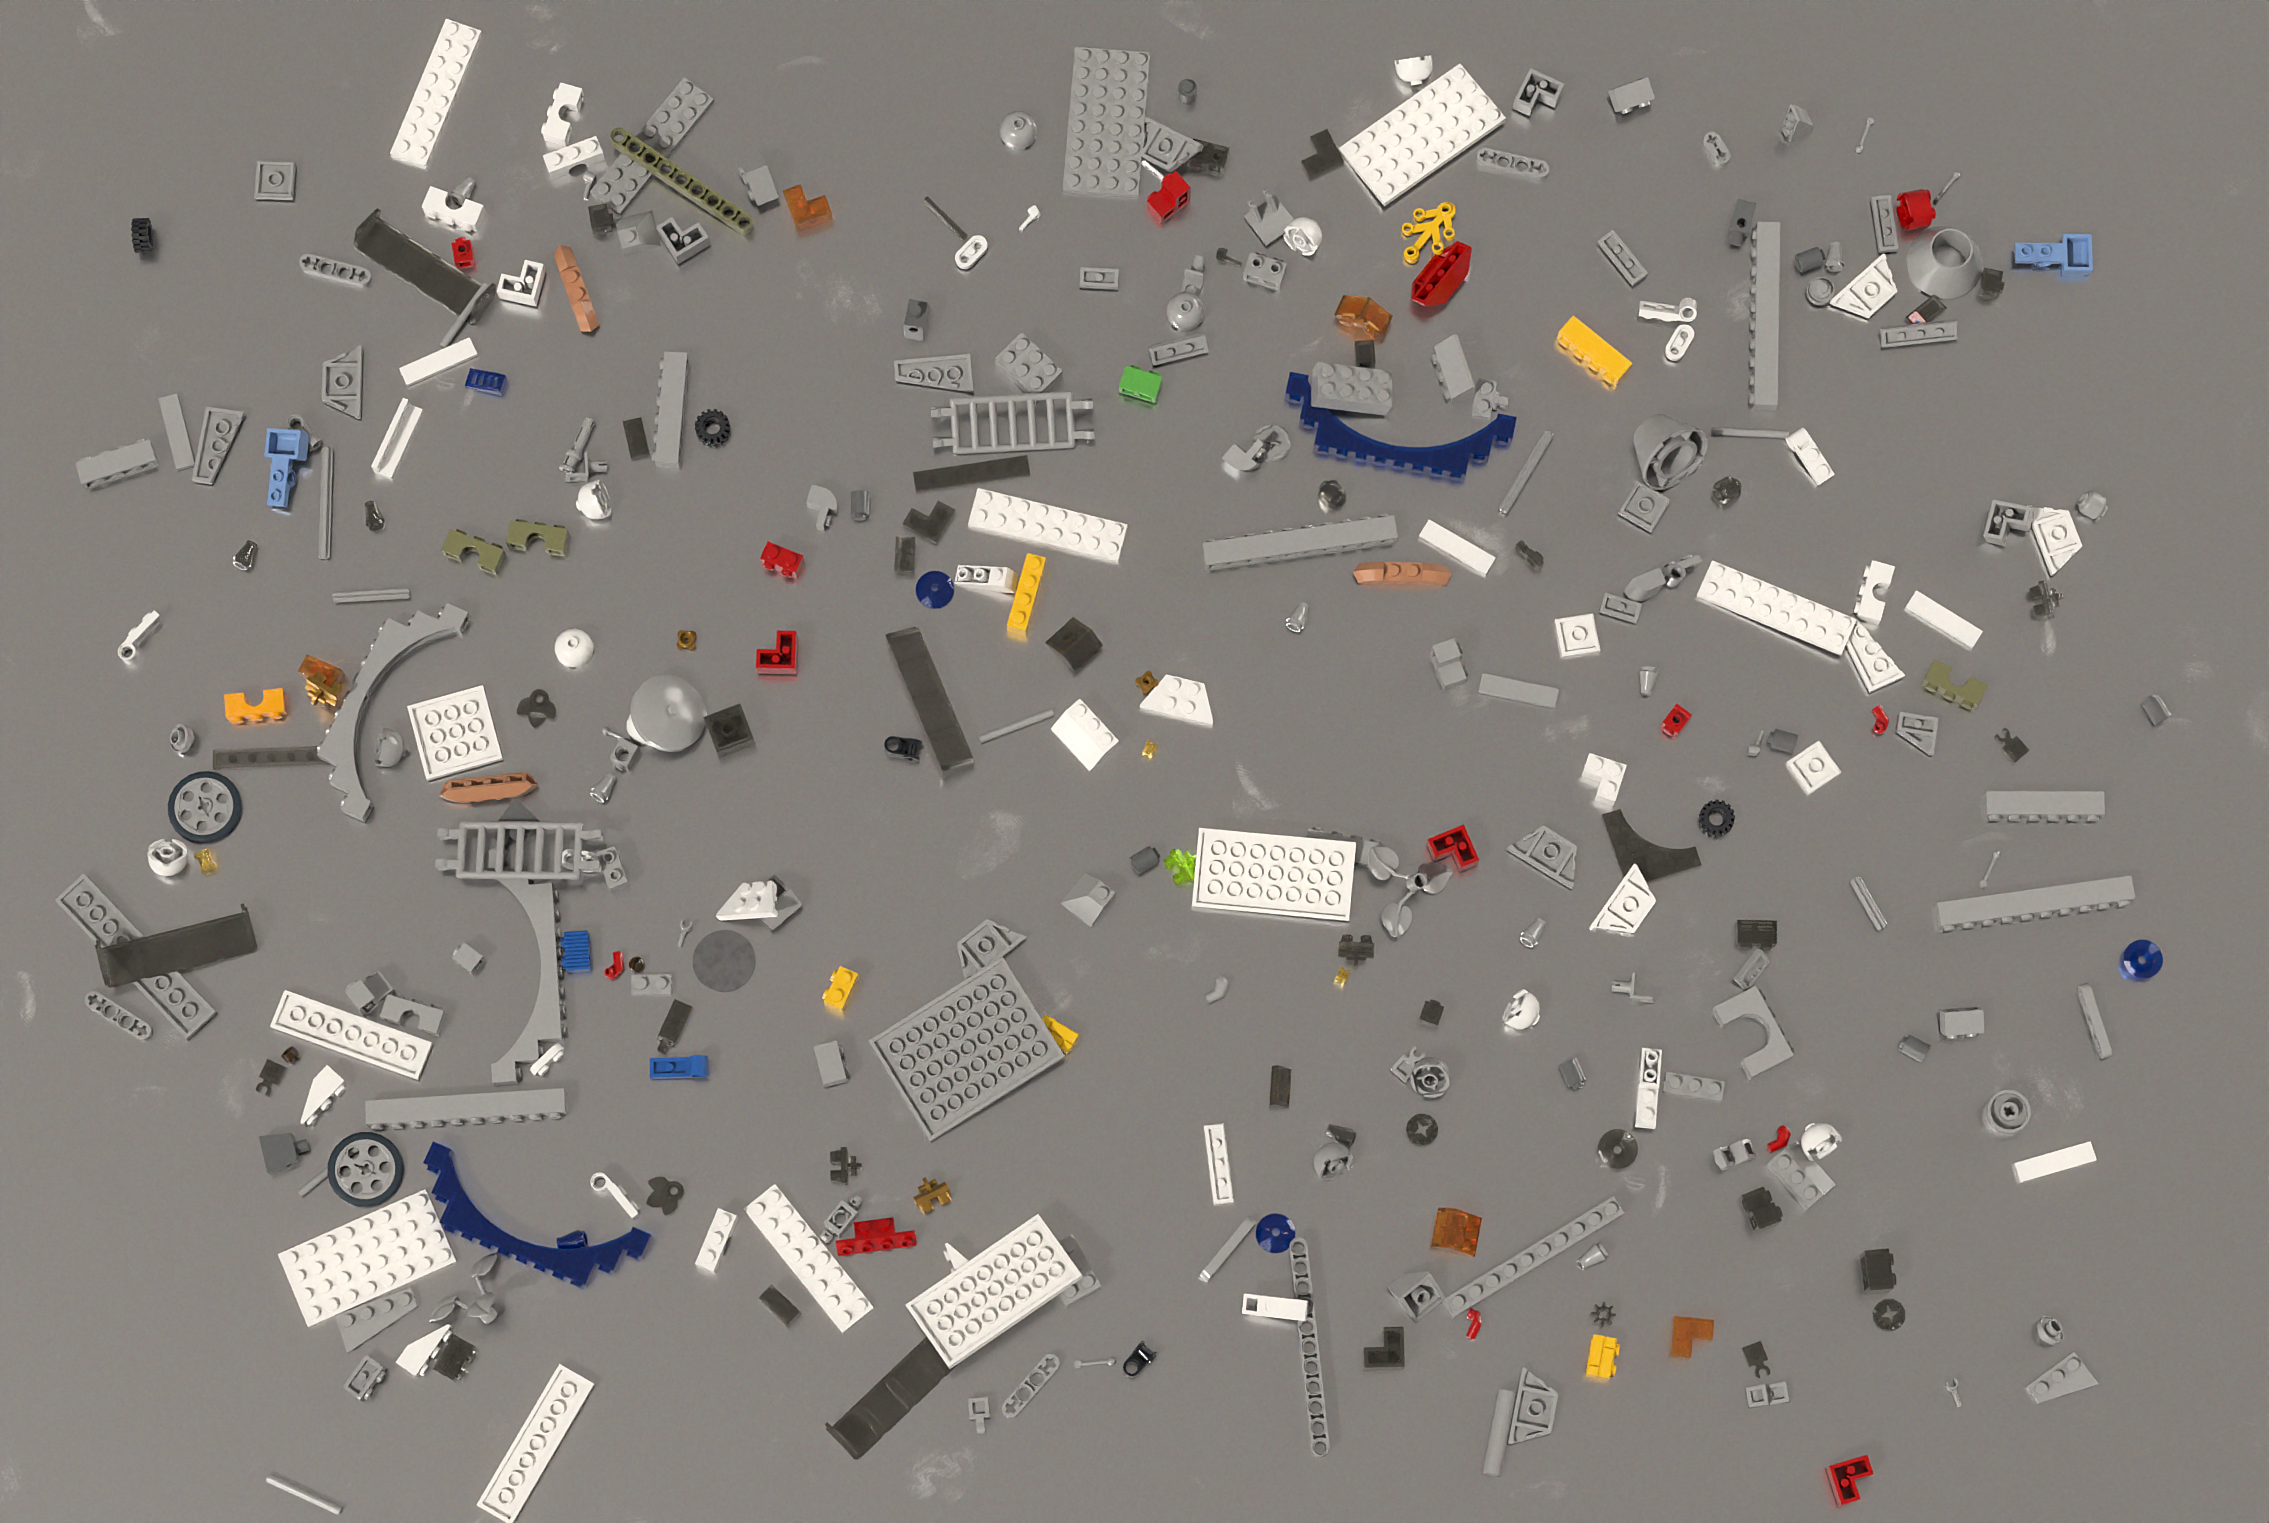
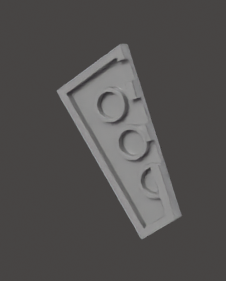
M970 354L894 361L895 380L898 382L974 393Z
M206 407L192 475L193 482L213 483L245 416L244 412Z
M412 1288L335 1315L348 1354L379 1332L385 1330L395 1321L397 1322L418 1308Z

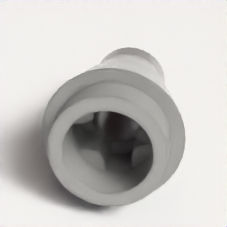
M466 177L463 182L451 191L450 198L456 204L463 205L465 199H469L476 185L475 180L471 177Z
M1832 242L1830 244L1825 264L1827 269L1832 272L1841 271L1845 265L1842 244L1840 242Z
M1299 602L1298 606L1286 620V626L1290 630L1300 632L1301 629H1304L1307 613L1310 608L1309 605Z
M1642 666L1641 671H1639L1640 694L1652 695L1659 673H1657V668Z
M606 773L591 788L592 792L590 795L602 803L608 800L616 777L611 773Z
M1536 918L1521 933V942L1530 948L1537 945L1546 922Z
M1599 1242L1598 1244L1594 1243L1578 1260L1586 1269L1591 1265L1606 1260L1609 1254L1602 1243Z

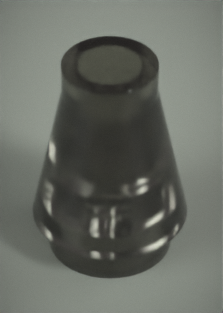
M366 502L364 504L366 526L371 531L383 528L385 520L376 502Z
M247 540L246 544L233 557V564L242 570H247L248 567H251L257 544Z
M1329 1124L1326 1135L1345 1145V1147H1351L1357 1132H1354L1352 1128Z

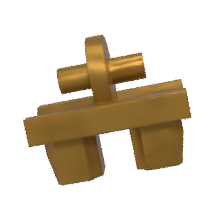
M317 672L313 677L308 676L305 689L309 691L307 695L312 697L311 704L317 705L318 702L322 704L328 702L336 706L342 691V685L333 681L328 687L324 684L327 677L321 672Z
M926 1177L922 1179L924 1184L917 1187L919 1192L922 1193L913 1197L917 1206H920L924 1213L934 1209L930 1200L938 1197L941 1205L951 1201L948 1192L950 1189L946 1182L937 1185L936 1179L928 1182Z

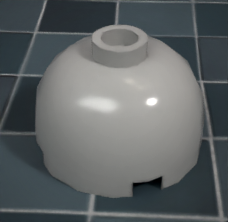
M1023 111L1009 113L1004 117L1000 125L1002 141L1008 148L1013 150H1024L1026 147L1033 145L1037 138L1035 120Z
M1182 292L1170 299L1167 305L1166 316L1169 323L1177 328V330L1191 331L1196 329L1203 321L1204 306L1196 295L1190 292Z
M380 728L382 733H378L374 754H378V760L374 759V765L391 767L400 761L401 756H405L407 746L403 745V738L397 731Z
M1427 1057L1421 1059L1415 1064L1411 1072V1085L1416 1092L1419 1091L1424 1097L1435 1098L1441 1096L1450 1085V1070L1438 1058Z
M1337 1142L1322 1144L1314 1156L1315 1171L1325 1181L1343 1175L1340 1171L1346 1167L1349 1170L1354 1163V1157L1345 1145Z

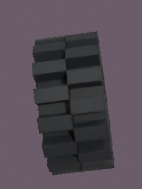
M133 218L131 237L134 252H152L153 231L150 218Z
M707 409L708 412L705 413L703 411L701 416L698 415L697 421H695V431L697 437L702 443L705 442V445L711 444V446H715L718 443L719 446L730 435V423L722 411L718 412L717 409H714V411ZM710 421H716L720 424V430L715 434H709L705 430L707 423Z
M1711 800L1708 804H1705L1698 817L1701 830L1706 831L1705 834L1707 835L1711 834V837L1726 835L1731 830L1735 820L1734 810L1730 808L1731 805L1725 804L1723 800L1722 802H1719V800L1712 802ZM1712 812L1722 813L1724 822L1721 825H1713L1710 822L1709 815Z

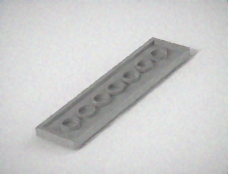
M684 77L635 137L668 159L714 103V98ZM632 146L630 151L638 152L640 148ZM621 153L591 189L590 194L621 216L654 175ZM649 156L645 159V161L648 163H653L655 161V158Z

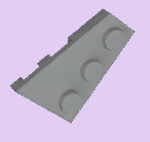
M2072 1352L2025 1388L2037 1404L2096 1386L2099 1383L2077 1354Z

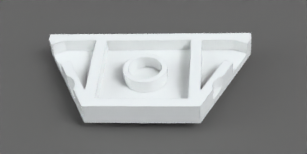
M1883 253L1838 293L1830 301V304L1866 318H1870L1898 292L1892 280L1891 270L1886 262V255Z
M2027 505L2033 510L2034 515L2031 525L2050 575L2053 576L2082 547L2080 538L2069 510H2054L2047 507L2036 508L2032 507V505Z
M1166 674L1159 682V685L1140 704V709L1213 726V718L1204 683Z
M1635 863L1591 924L1592 927L1634 933L1653 907L1656 899Z
M773 881L742 883L718 911L716 917L720 921L777 917L778 911L775 909L777 885Z

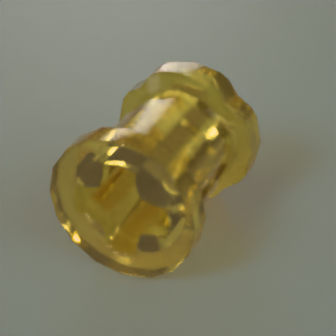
M209 848L194 854V858L198 860L201 866L200 871L202 874L212 872L218 867L210 855L211 851Z

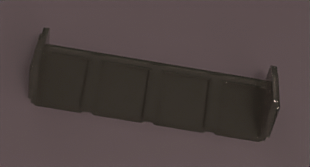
M377 208L356 228L353 244L356 251L377 265L383 266L385 270L408 285H412L416 290L439 305L446 307L448 311L459 317L482 284L380 219L381 210ZM492 283L475 300L472 312L465 322L473 325L479 320L495 298L496 284Z
M914 626L886 634L887 646L892 650L940 765L942 777L945 778L974 766V758L919 627Z
M242 903L240 904L242 913L103 948L101 947L100 940H96L97 945H95L105 986L113 988L133 983L143 978L148 979L176 972L182 968L188 969L215 962L218 959H227L254 952L257 944L247 907Z
M926 1336L833 1426L827 1422L825 1424L826 1430L854 1460H858L957 1365L949 1369Z

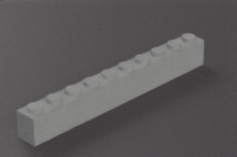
M1757 221L1755 228H1752V239H1755V246H1752L1751 257H1755V262L1751 265V276H1754V282H1751V294H1754V301L1751 300L1750 311L1754 312V319L1750 321V330H1753V337L1750 338V349H1753V355H1750V367H1753V374H1750L1749 385H1753V392L1749 394V404H1752V410L1776 411L1778 406L1780 222Z
M1382 514L1378 518L1362 517L1358 521L1346 519L1337 524L1325 522L1317 527L1305 525L1301 527L1302 529L1296 530L1294 528H1285L1282 532L1270 530L1263 532L1261 535L1249 533L1240 538L1229 536L1225 540L1219 541L1217 539H1209L1202 546L1206 570L1397 543L1398 535L1394 515Z
M2130 875L1938 902L1934 909L1938 929L1953 931L1959 926L1968 929L1975 927V924L1983 923V926L1995 924V921L2010 923L2016 918H2022L2023 921L2031 920L2034 918L2033 916L2041 915V918L2053 916V913L2059 912L2061 915L2071 914L2073 910L2088 912L2094 907H2099L2100 910L2111 908V905L2119 904V907L2131 905L2130 902H2133L2136 897Z
M564 1088L369 1100L365 1101L366 1125L371 1127L372 1130L384 1129L383 1126L401 1129L403 1125H411L413 1128L423 1127V1124L430 1123L431 1126H443V1123L451 1122V1125H462L463 1121L480 1124L483 1123V1120H491V1122L497 1123L511 1118V1121H522L524 1117H530L531 1120H541L542 1116L559 1119L562 1118V1115H567V1096Z
M1611 1197L1443 1300V1304L1452 1318H1456L1623 1216L1624 1211L1615 1197Z

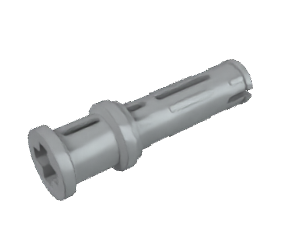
M587 417L583 419L571 449L566 451L567 456L563 464L559 466L561 471L576 473V466L583 458L582 451L596 423L594 420Z

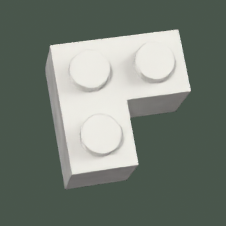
M525 260L520 277L501 274L497 288L499 298L537 307L546 274L544 264Z
M1589 753L1582 777L1600 782L1595 801L1613 806L1627 765Z

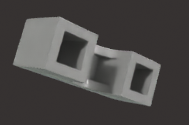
M394 993L393 996L387 994L380 1015L382 1020L402 1026L406 1015L416 1013L420 1016L418 1025L420 1031L435 1036L440 1035L446 1013L442 1010L443 1007L431 1004L429 1007L423 1005L424 1002L418 999H412V1001L405 1000V996Z

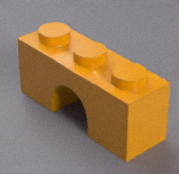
M283 688L263 690V701L258 706H249L244 692L224 695L226 718L233 724L243 723V720L250 719L251 721H262L263 718L267 717L281 719L282 716L288 715L286 692Z

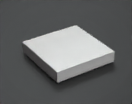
M1593 613L1555 619L1561 658L1600 652Z
M1817 741L1786 763L1809 795L1841 774V770L1820 741Z

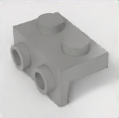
M365 1355L342 1388L362 1402L365 1399L368 1400L374 1392L372 1388L377 1382L380 1383L384 1379L386 1368L368 1355Z

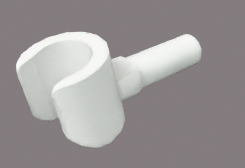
M1036 205L1028 209L1030 216L1019 227L1021 230L1032 220L1040 217L1041 213Z

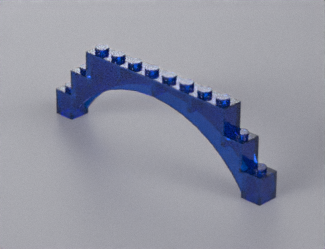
M1294 372L1289 374L1285 399L1295 404L1303 403L1299 424L1307 429L1317 428L1313 450H1317L1319 454L1327 455L1332 453L1336 454L1339 458L1352 457L1359 462H1366L1367 460L1374 462L1378 466H1385L1386 464L1398 470L1406 468L1418 474L1426 472L1434 477L1446 476L1453 481L1465 480L1469 459H1473L1476 463L1488 462L1492 441H1496L1499 445L1512 443L1517 417L1499 413L1494 421L1478 432L1444 445L1404 447L1376 441L1348 427L1327 408L1312 407L1311 385L1308 381L1309 375Z
M434 1141L432 1142L423 1164L427 1166L426 1170L434 1174L440 1172L431 1193L436 1196L435 1200L446 1204V1201H448L439 1222L444 1226L443 1230L454 1234V1231L462 1234V1238L471 1242L472 1239L480 1241L479 1245L490 1249L492 1246L498 1249L497 1253L503 1256L513 1255L516 1257L515 1260L524 1265L527 1262L534 1264L533 1268L543 1273L545 1270L552 1272L553 1277L559 1280H563V1278L571 1280L570 1284L581 1288L582 1285L588 1286L596 1266H599L598 1270L609 1274L610 1271L615 1273L625 1251L628 1257L635 1260L638 1257L644 1258L653 1236L635 1227H632L631 1232L603 1244L572 1249L535 1245L517 1239L502 1231L485 1218L470 1201L456 1174L452 1160L453 1150Z

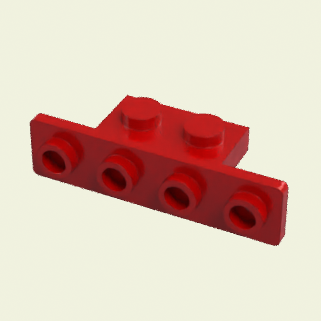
M893 1217L854 1222L855 1238L836 1240L838 1256L917 1245L914 1230L895 1233Z

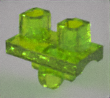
M1180 849L1169 851L1170 855L1163 861L1168 869L1178 866L1180 872L1173 875L1176 884L1181 885L1186 882H1194L1195 875L1192 871L1196 867L1194 862H1196L1197 855L1191 857L1188 851L1182 854Z

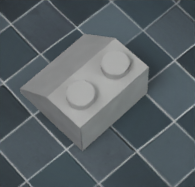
M775 874L767 881H773L777 885L775 909L778 911V916L761 918L772 930L780 926L786 918L794 914L802 906V903L792 890Z

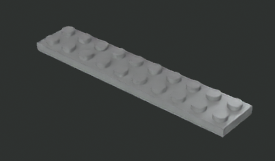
M84 873L55 899L58 905L187 1040L217 1013Z

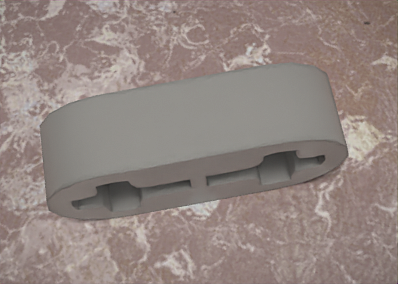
M1707 133L1703 140L1704 148L1716 166H1726L1730 160L1729 150L1718 133ZM1709 138H1711L1712 140H1716V147H1714L1712 143H1708ZM1717 151H1719L1721 156L1725 155L1724 161L1717 159L1719 155Z

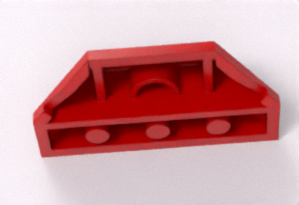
M1456 241L1453 245L1444 248L1442 254H1435L1412 282V301L1426 307L1446 303L1468 275L1472 248Z

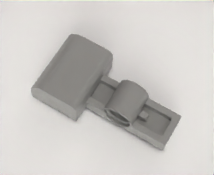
M1699 554L1693 557L1691 555L1685 556L1681 559V562L1675 563L1673 561L1666 564L1663 569L1657 568L1634 577L1624 589L1628 600L1639 603L1654 597L1665 583L1671 587L1677 586L1685 577L1687 571L1697 568L1702 562ZM1671 572L1677 574L1678 578L1673 577Z

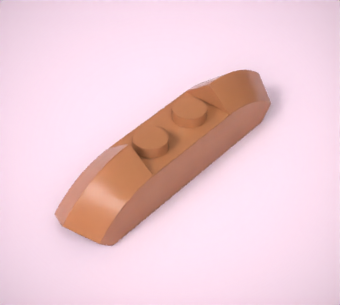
M559 244L553 256L580 330L593 331L599 326L574 254L571 247Z
M1414 562L1361 563L1353 571L1358 583L1377 585L1442 586L1447 584L1452 575L1445 565Z
M527 772L448 780L443 785L439 796L457 803L481 802L489 799H512L531 792L538 784L533 776Z

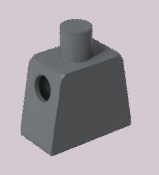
M1737 199L1729 228V234H1732L1730 244L1742 246L1743 238L1748 237L1756 203ZM1738 223L1743 224L1744 227H1739Z
M909 299L904 322V338L924 341L930 311L928 302Z
M516 798L498 820L540 822ZM517 829L505 830V845L511 839L516 843ZM525 829L524 841L536 834L537 829Z
M292 1133L259 1136L267 1173L270 1176L299 1164L300 1158L298 1153L309 1151L307 1140L295 1141Z

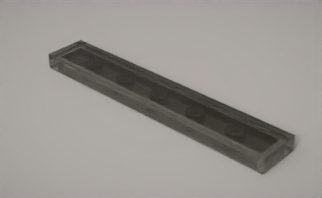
M1027 455L913 472L916 492L1030 475Z
M318 746L213 750V770L331 766V764L319 759L317 756Z

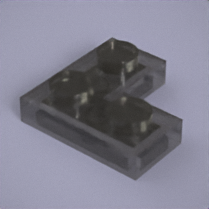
M1328 129L1310 136L1317 154L1301 161L1309 179L1344 164V160Z
M939 500L929 516L911 508L902 525L937 544L954 515L955 509Z

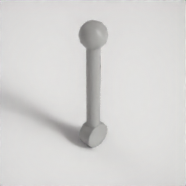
M1869 117L1866 121V129L1859 145L1856 147V152L1858 153L1863 151L1862 146L1870 126L1874 124L1872 117Z
M1956 171L1952 174L1953 177L1934 199L1935 203L1940 200L1954 180L1960 177L1959 172Z
M608 727L602 729L603 734H610L619 739L623 738L638 747L640 745L631 739L610 731Z
M1999 851L1993 852L1994 857L1984 879L1979 883L1981 888L1987 886V879L1997 858L2001 856Z
M1113 1357L1108 1360L1089 1362L1077 1360L1074 1362V1367L1079 1369L1082 1366L1114 1365L1116 1360Z

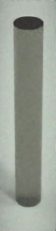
M928 196L925 197L923 202L962 240L966 239L968 235Z

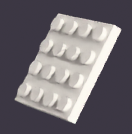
M483 685L407 706L427 781L503 760Z

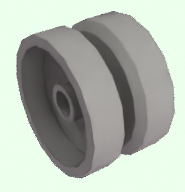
M2003 1090L1996 1093L1985 1104L1983 1110V1121L1986 1127L1993 1134L2000 1137H2010L2020 1132L2028 1124L2031 1116V1108L2027 1099L2021 1093L2014 1090Z

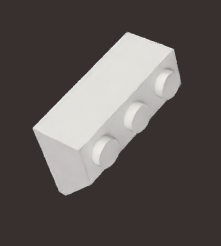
M1081 699L1069 707L1051 728L1089 771L1093 770L1119 747V740Z

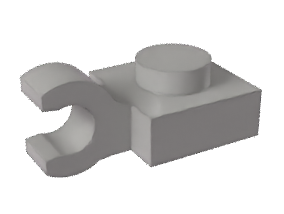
M988 1397L968 1399L970 1420H976L977 1434H984V1419L990 1418Z

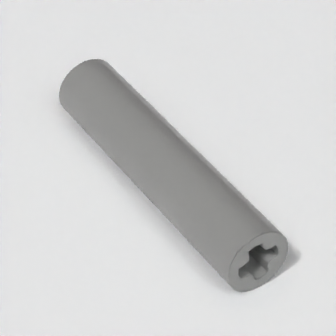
M1498 1389L1483 1468L1484 1474L1501 1476L1516 1392Z

